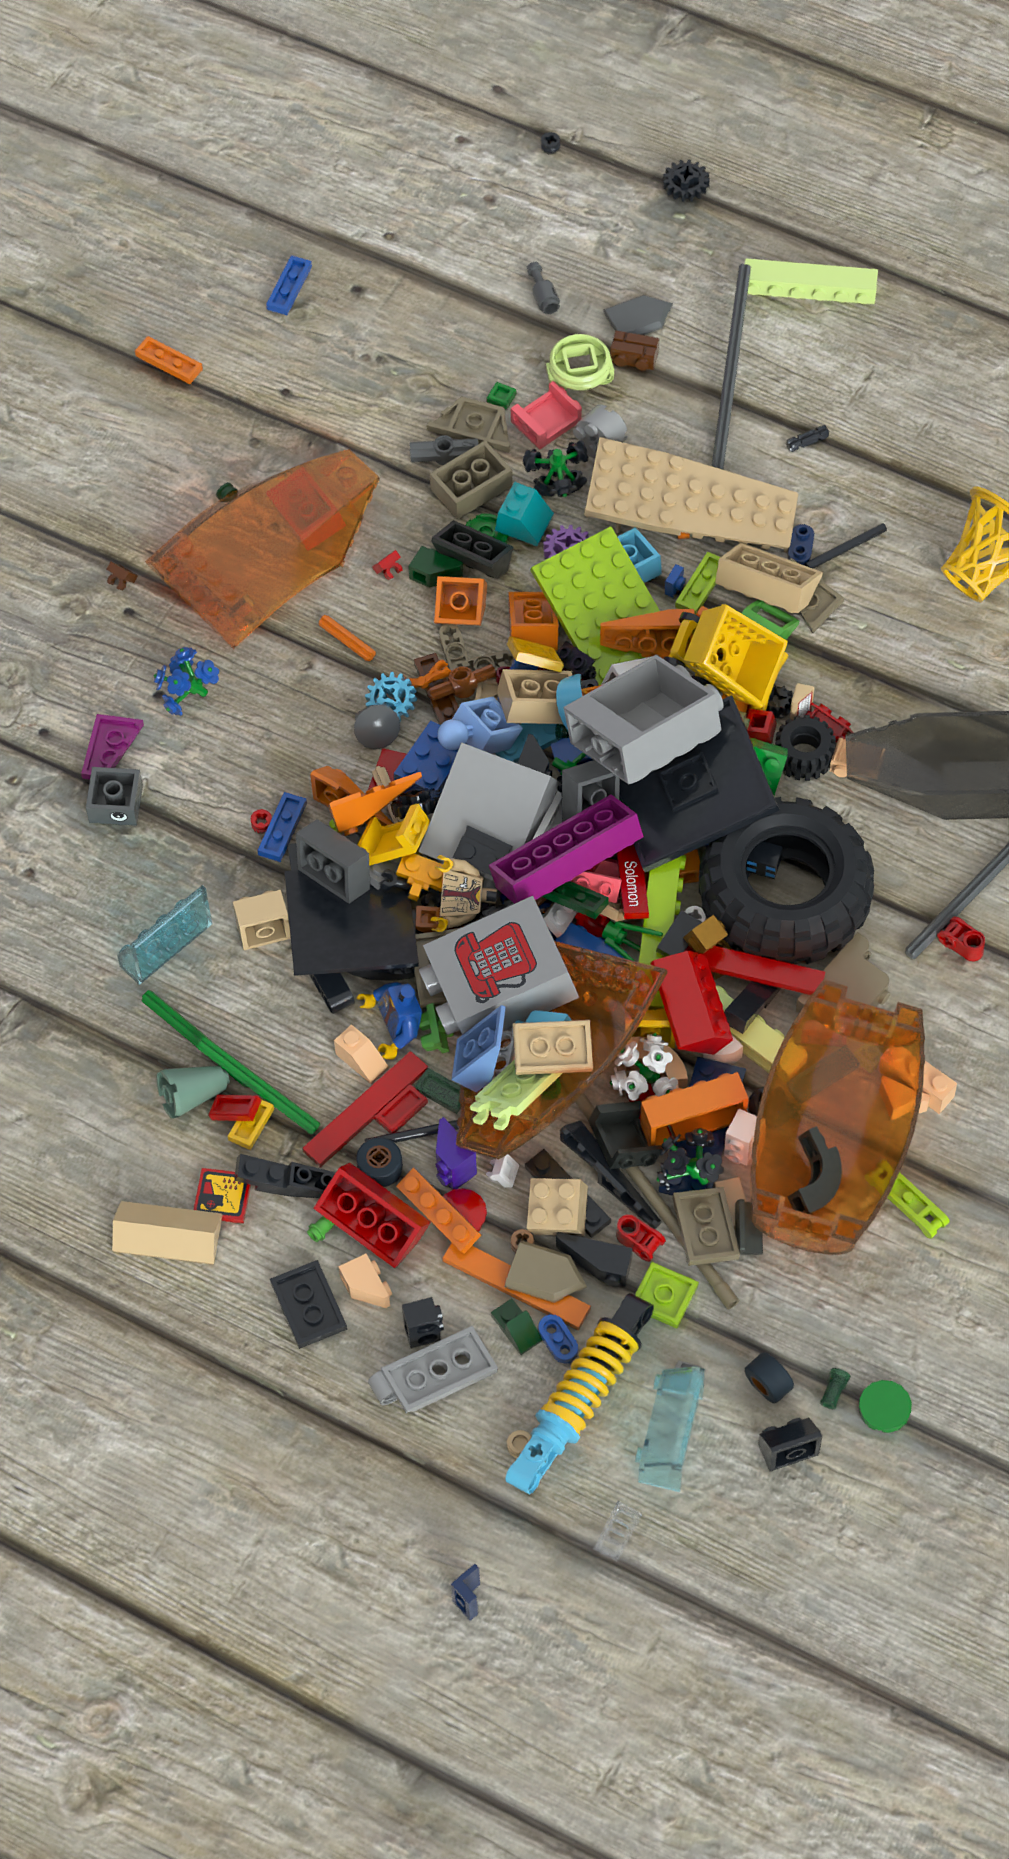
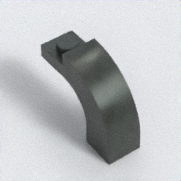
M817 1126L808 1129L798 1136L811 1166V1178L808 1185L787 1196L798 1220L807 1217L828 1204L838 1191L841 1182L842 1164L836 1146L830 1149L827 1148L825 1138Z

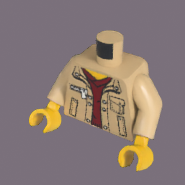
M439 855L437 858L444 860V863L440 867L435 866V868L443 872L440 916H443V918H431V921L439 922L437 928L431 929L435 932H443L447 928L458 927L475 919L476 915L481 911L482 902L496 903L497 889L483 888L484 877L480 875L478 869L466 860L449 859Z

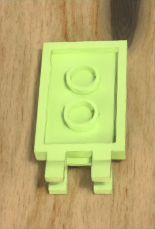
M514 1059L475 1096L476 1102L470 1106L472 1111L478 1112L473 1118L474 1123L483 1125L491 1111V1116L498 1118L493 1124L494 1128L503 1131L507 1127L511 1115L519 1116L562 1073L516 1075Z

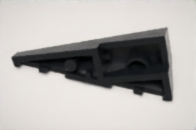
M581 1120L564 1125L560 1129V1141L598 1172V1183L650 1227L656 1229L662 1223L619 1168L610 1169L597 1140Z

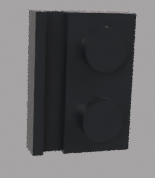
M467 825L466 832L462 836L452 858L466 860L476 869L492 876L488 865L509 854L513 846Z

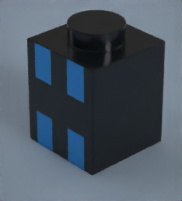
M764 841L760 842L747 858V871L775 879L782 860L783 847Z

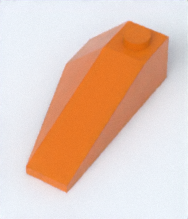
M669 609L600 623V645L623 652L633 651L641 653L642 657L646 658L655 655L662 659L669 657L681 625L679 622L681 613L689 612L695 614L694 609ZM693 634L690 635V638L686 645L685 653L688 650Z
M325 766L313 770L310 774L313 799L329 807L330 802L358 792L361 795L365 794L340 769ZM382 811L374 816L382 826L394 824Z

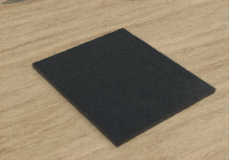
M285 871L294 976L419 967L411 899L408 898L410 890L394 886L390 890L382 888L377 890L370 884V890L349 904L301 871Z

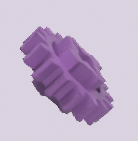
M571 524L568 529L560 525V531L553 528L552 535L547 534L546 541L543 543L544 557L550 558L589 538V533L587 531L581 533L580 526L574 530Z

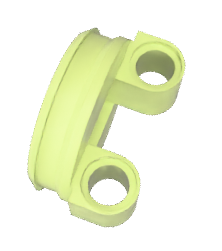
M575 334L561 339L551 350L550 363H546L549 383L554 381L565 390L568 388L587 390L598 385L608 384L614 379V368L607 346L601 340L590 335ZM590 355L591 366L570 369L568 358Z

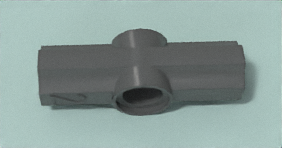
M443 435L437 437L435 441L410 442L411 462L436 461L440 465H445L477 446L478 438L453 440L451 437Z

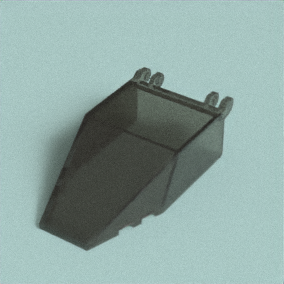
M1009 711L916 713L902 721L897 722V720L888 722V725L879 728L874 726L846 735L847 779L943 820L1009 818Z

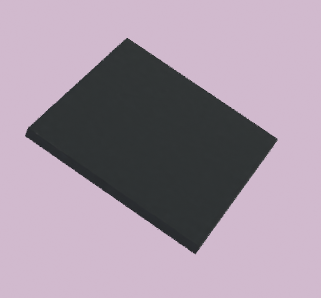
M732 695L722 699L723 709L719 711L721 731L716 736L703 743H698L689 752L675 757L659 769L652 770L647 776L635 783L628 784L620 779L619 801L637 814L644 836L634 843V847L645 873L779 811L773 792Z

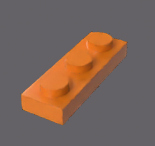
M149 336L135 350L136 357L188 384H191L203 370L202 363Z

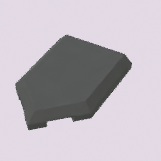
M641 295L603 309V312L614 330L646 335L663 328L673 303Z

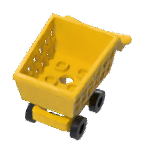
M726 604L702 611L701 617L689 612H682L679 618L681 625L671 648V653L669 657H664L663 659L674 667L677 665L687 666L695 672V676L691 677L703 686L712 684L727 697L732 695L735 700L750 704L749 709L766 711L778 673L788 658V654L784 652L788 641ZM693 634L688 650L685 653L686 645L688 643L690 635ZM716 653H723L721 661L718 660Z

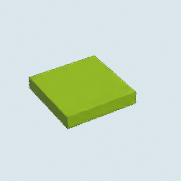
M651 1262L635 1295L654 1305L651 1318L677 1329L699 1286V1282Z

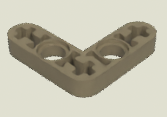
M444 624L440 627V643L446 663L448 664L447 666L451 671L462 666L474 667L475 671L481 664H492L494 666V662H496L498 668L502 666L511 667L514 661L511 651L504 650L468 658L459 627L455 624ZM446 633L453 635L452 643H450L449 636ZM453 650H459L462 654L454 658L449 653ZM503 660H508L510 664L506 665V663L503 662Z

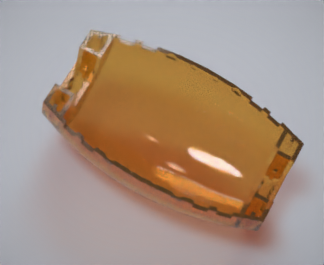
M823 979L815 992L806 1001L787 1032L775 1056L763 1089L755 1121L751 1149L750 1202L752 1222L765 1235L801 1250L820 1254L841 1255L851 1252L871 1226L888 1198L904 1164L914 1135L922 1099L925 1032L922 1009L897 1002L894 1012L851 1000L845 998L848 986ZM817 1126L825 1138L827 1148L830 1149L836 1146L842 1164V1177L838 1191L832 1200L809 1215L793 1210L787 1196L806 1187L810 1181L811 1166L798 1136L808 1129Z

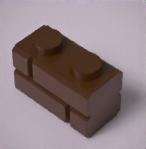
M615 330L610 348L612 363L621 367L627 365L636 367L639 370H654L659 353L660 338Z

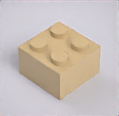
M281 890L266 891L261 895L242 897L237 901H233L237 929L243 950L291 939L288 913Z
M531 1178L527 1230L534 1235L556 1236V1233L560 1232L574 1236H584L588 1186L581 1179Z

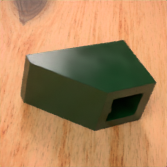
M424 546L420 547L409 564V579L429 588L437 586V576L463 577L462 562L453 557L443 555L435 549H429Z

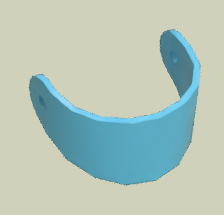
M581 674L566 677L557 686V707L561 720L567 730L564 707L583 696Z

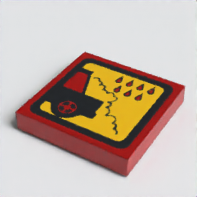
M202 1168L193 1210L221 1213V1221L244 1224L251 1185L234 1181L235 1172Z

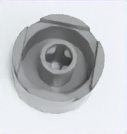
M601 404L596 405L576 424V428L573 430L574 436L584 442L587 454L592 458H595L600 437L618 442H624L627 439V436H625L627 427L623 419L614 410L611 412L605 410L607 406Z

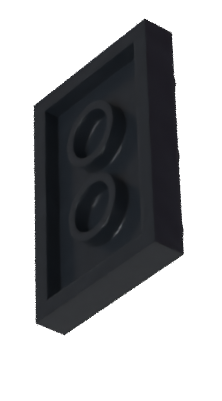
M318 1260L270 1278L271 1286L299 1349L347 1330L346 1322Z

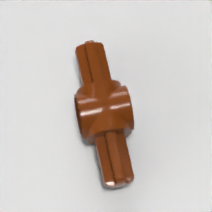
M492 664L475 671L464 666L457 667L450 672L447 682L431 687L429 695L434 701L452 693L458 698H468L474 694L478 683L496 676L495 668Z

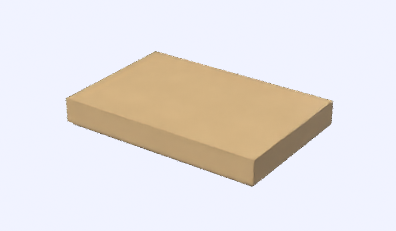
M590 1020L513 1023L516 1075L593 1071Z

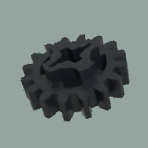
M688 159L687 163L679 160L678 165L674 162L671 163V168L666 167L665 174H663V189H667V195L673 194L674 200L680 197L682 202L686 198H689L691 202H693V197L701 199V193L706 194L707 188L710 185L709 172H706V167H699L698 161L691 164L690 159Z
M412 788L392 801L390 804L392 813L395 818L403 819L410 806L419 804L426 815L434 813L442 792L439 789L435 790V788Z

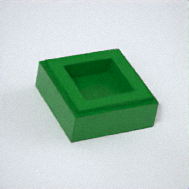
M496 381L487 396V403L504 407L507 410L517 394V389Z

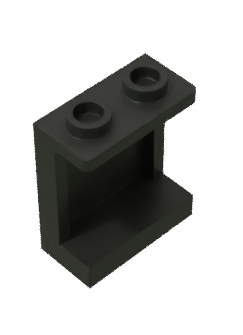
M641 1101L596 1105L588 1119L610 1169L651 1166L655 1164L663 1150L661 1145H648L639 1120Z

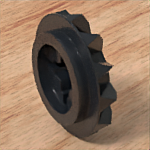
M774 684L766 711L773 712L775 718H783L789 715L793 698L792 691L787 690L785 685L779 687ZM774 695H776L780 700L778 707H776V704L774 703Z

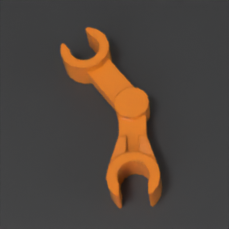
M439 660L425 676L410 678L411 686L425 689L431 682L448 677L451 670L447 667L448 664L444 660Z

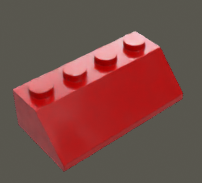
M685 951L650 962L677 1049L714 1055L733 1041L730 1026L727 1022L723 1005L716 989V983L705 954Z
M350 1162L338 1168L313 1208L393 1268H397L416 1246L431 1221Z

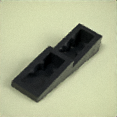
M751 981L724 1011L729 1026L743 1034L761 1010L767 1008L781 988Z

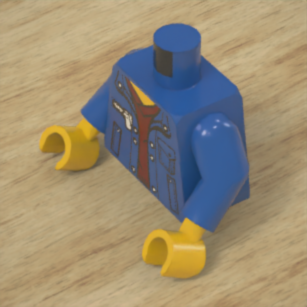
M394 982L375 989L373 994L361 993L357 996V1000L365 999L364 1005L360 1006V1008L371 1009L375 1006L376 1000L378 1001V1008L393 1041L391 1045L380 1044L378 1052L385 1053L382 1056L383 1059H395L397 1049L401 1050L409 1042L417 1038L422 1010L415 996L414 988L410 984L402 985L399 982Z

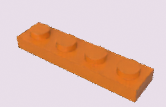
M412 1168L397 1184L396 1187L462 1253L465 1254L482 1236L415 1168Z

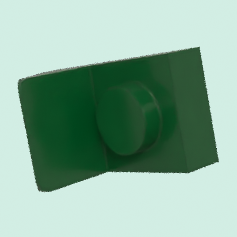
M512 1298L491 1311V1317L520 1355L542 1342V1338L528 1311L522 1312Z

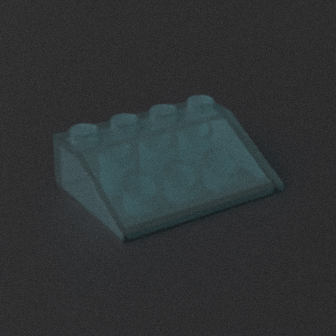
M201 885L187 898L178 901L170 912L161 915L153 926L143 930L136 940L130 945H125L117 955L120 967L139 985L212 925L206 888Z

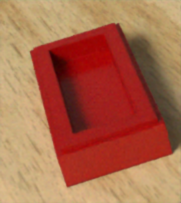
M409 1084L374 1116L375 1121L389 1133H395L428 1104V1099Z
M217 1095L208 1116L212 1120L253 1121L262 1100L258 1095Z

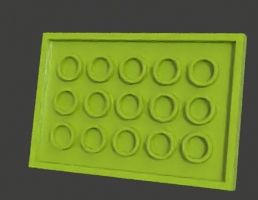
M612 527L531 567V573L573 646L595 660L593 666L597 672L595 678L598 685L602 684L612 664L646 658L642 657L641 653L633 651L623 652L600 645V623L660 611Z

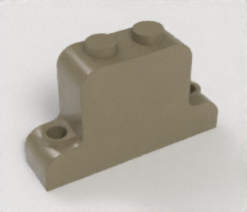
M858 932L854 935L853 939L845 945L823 970L826 973L820 997L802 993L797 999L796 1012L805 1018H814L825 1010L843 1023H846L849 1027H858L864 1021L868 1022L873 1017L875 1008L879 1004L883 1005L890 996V992H888L889 976L868 961L872 953L868 951L869 941L866 937Z

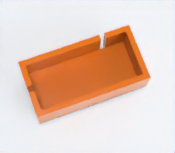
M738 1072L733 1074L725 1073L711 1081H699L688 1088H676L662 1096L654 1095L648 1097L645 1101L641 1102L640 1125L649 1146L662 1145L663 1139L670 1136L667 1125L671 1126L675 1137L679 1133L681 1134L677 1142L686 1140V1133L692 1132L697 1128L712 1132L730 1126L738 1109L747 1112L749 1098Z

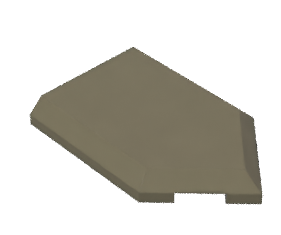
M521 1240L508 1273L505 1288L555 1303L575 1291L578 1292L587 1288V1285L570 1255Z

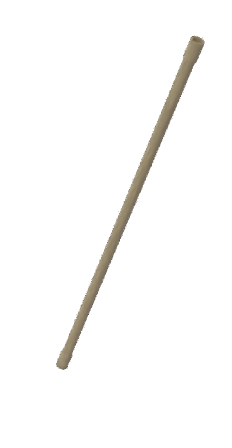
M562 1073L557 1079L585 1117L589 1119L595 1109L571 1075L569 1073ZM638 1166L625 1169L684 1249L678 1220ZM711 1263L696 1265L727 1310L739 1303L738 1297L729 1285L723 1281Z

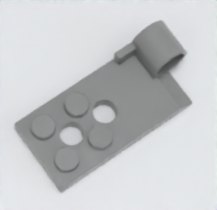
M471 1326L382 1367L380 1371L370 1377L368 1384L381 1405L391 1404L398 1399L404 1411L408 1413L417 1411L497 1373L498 1367L475 1329ZM464 1355L469 1359V1362L467 1364H459L456 1362L455 1357ZM434 1366H442L446 1369V1373L437 1375L433 1372L432 1368Z

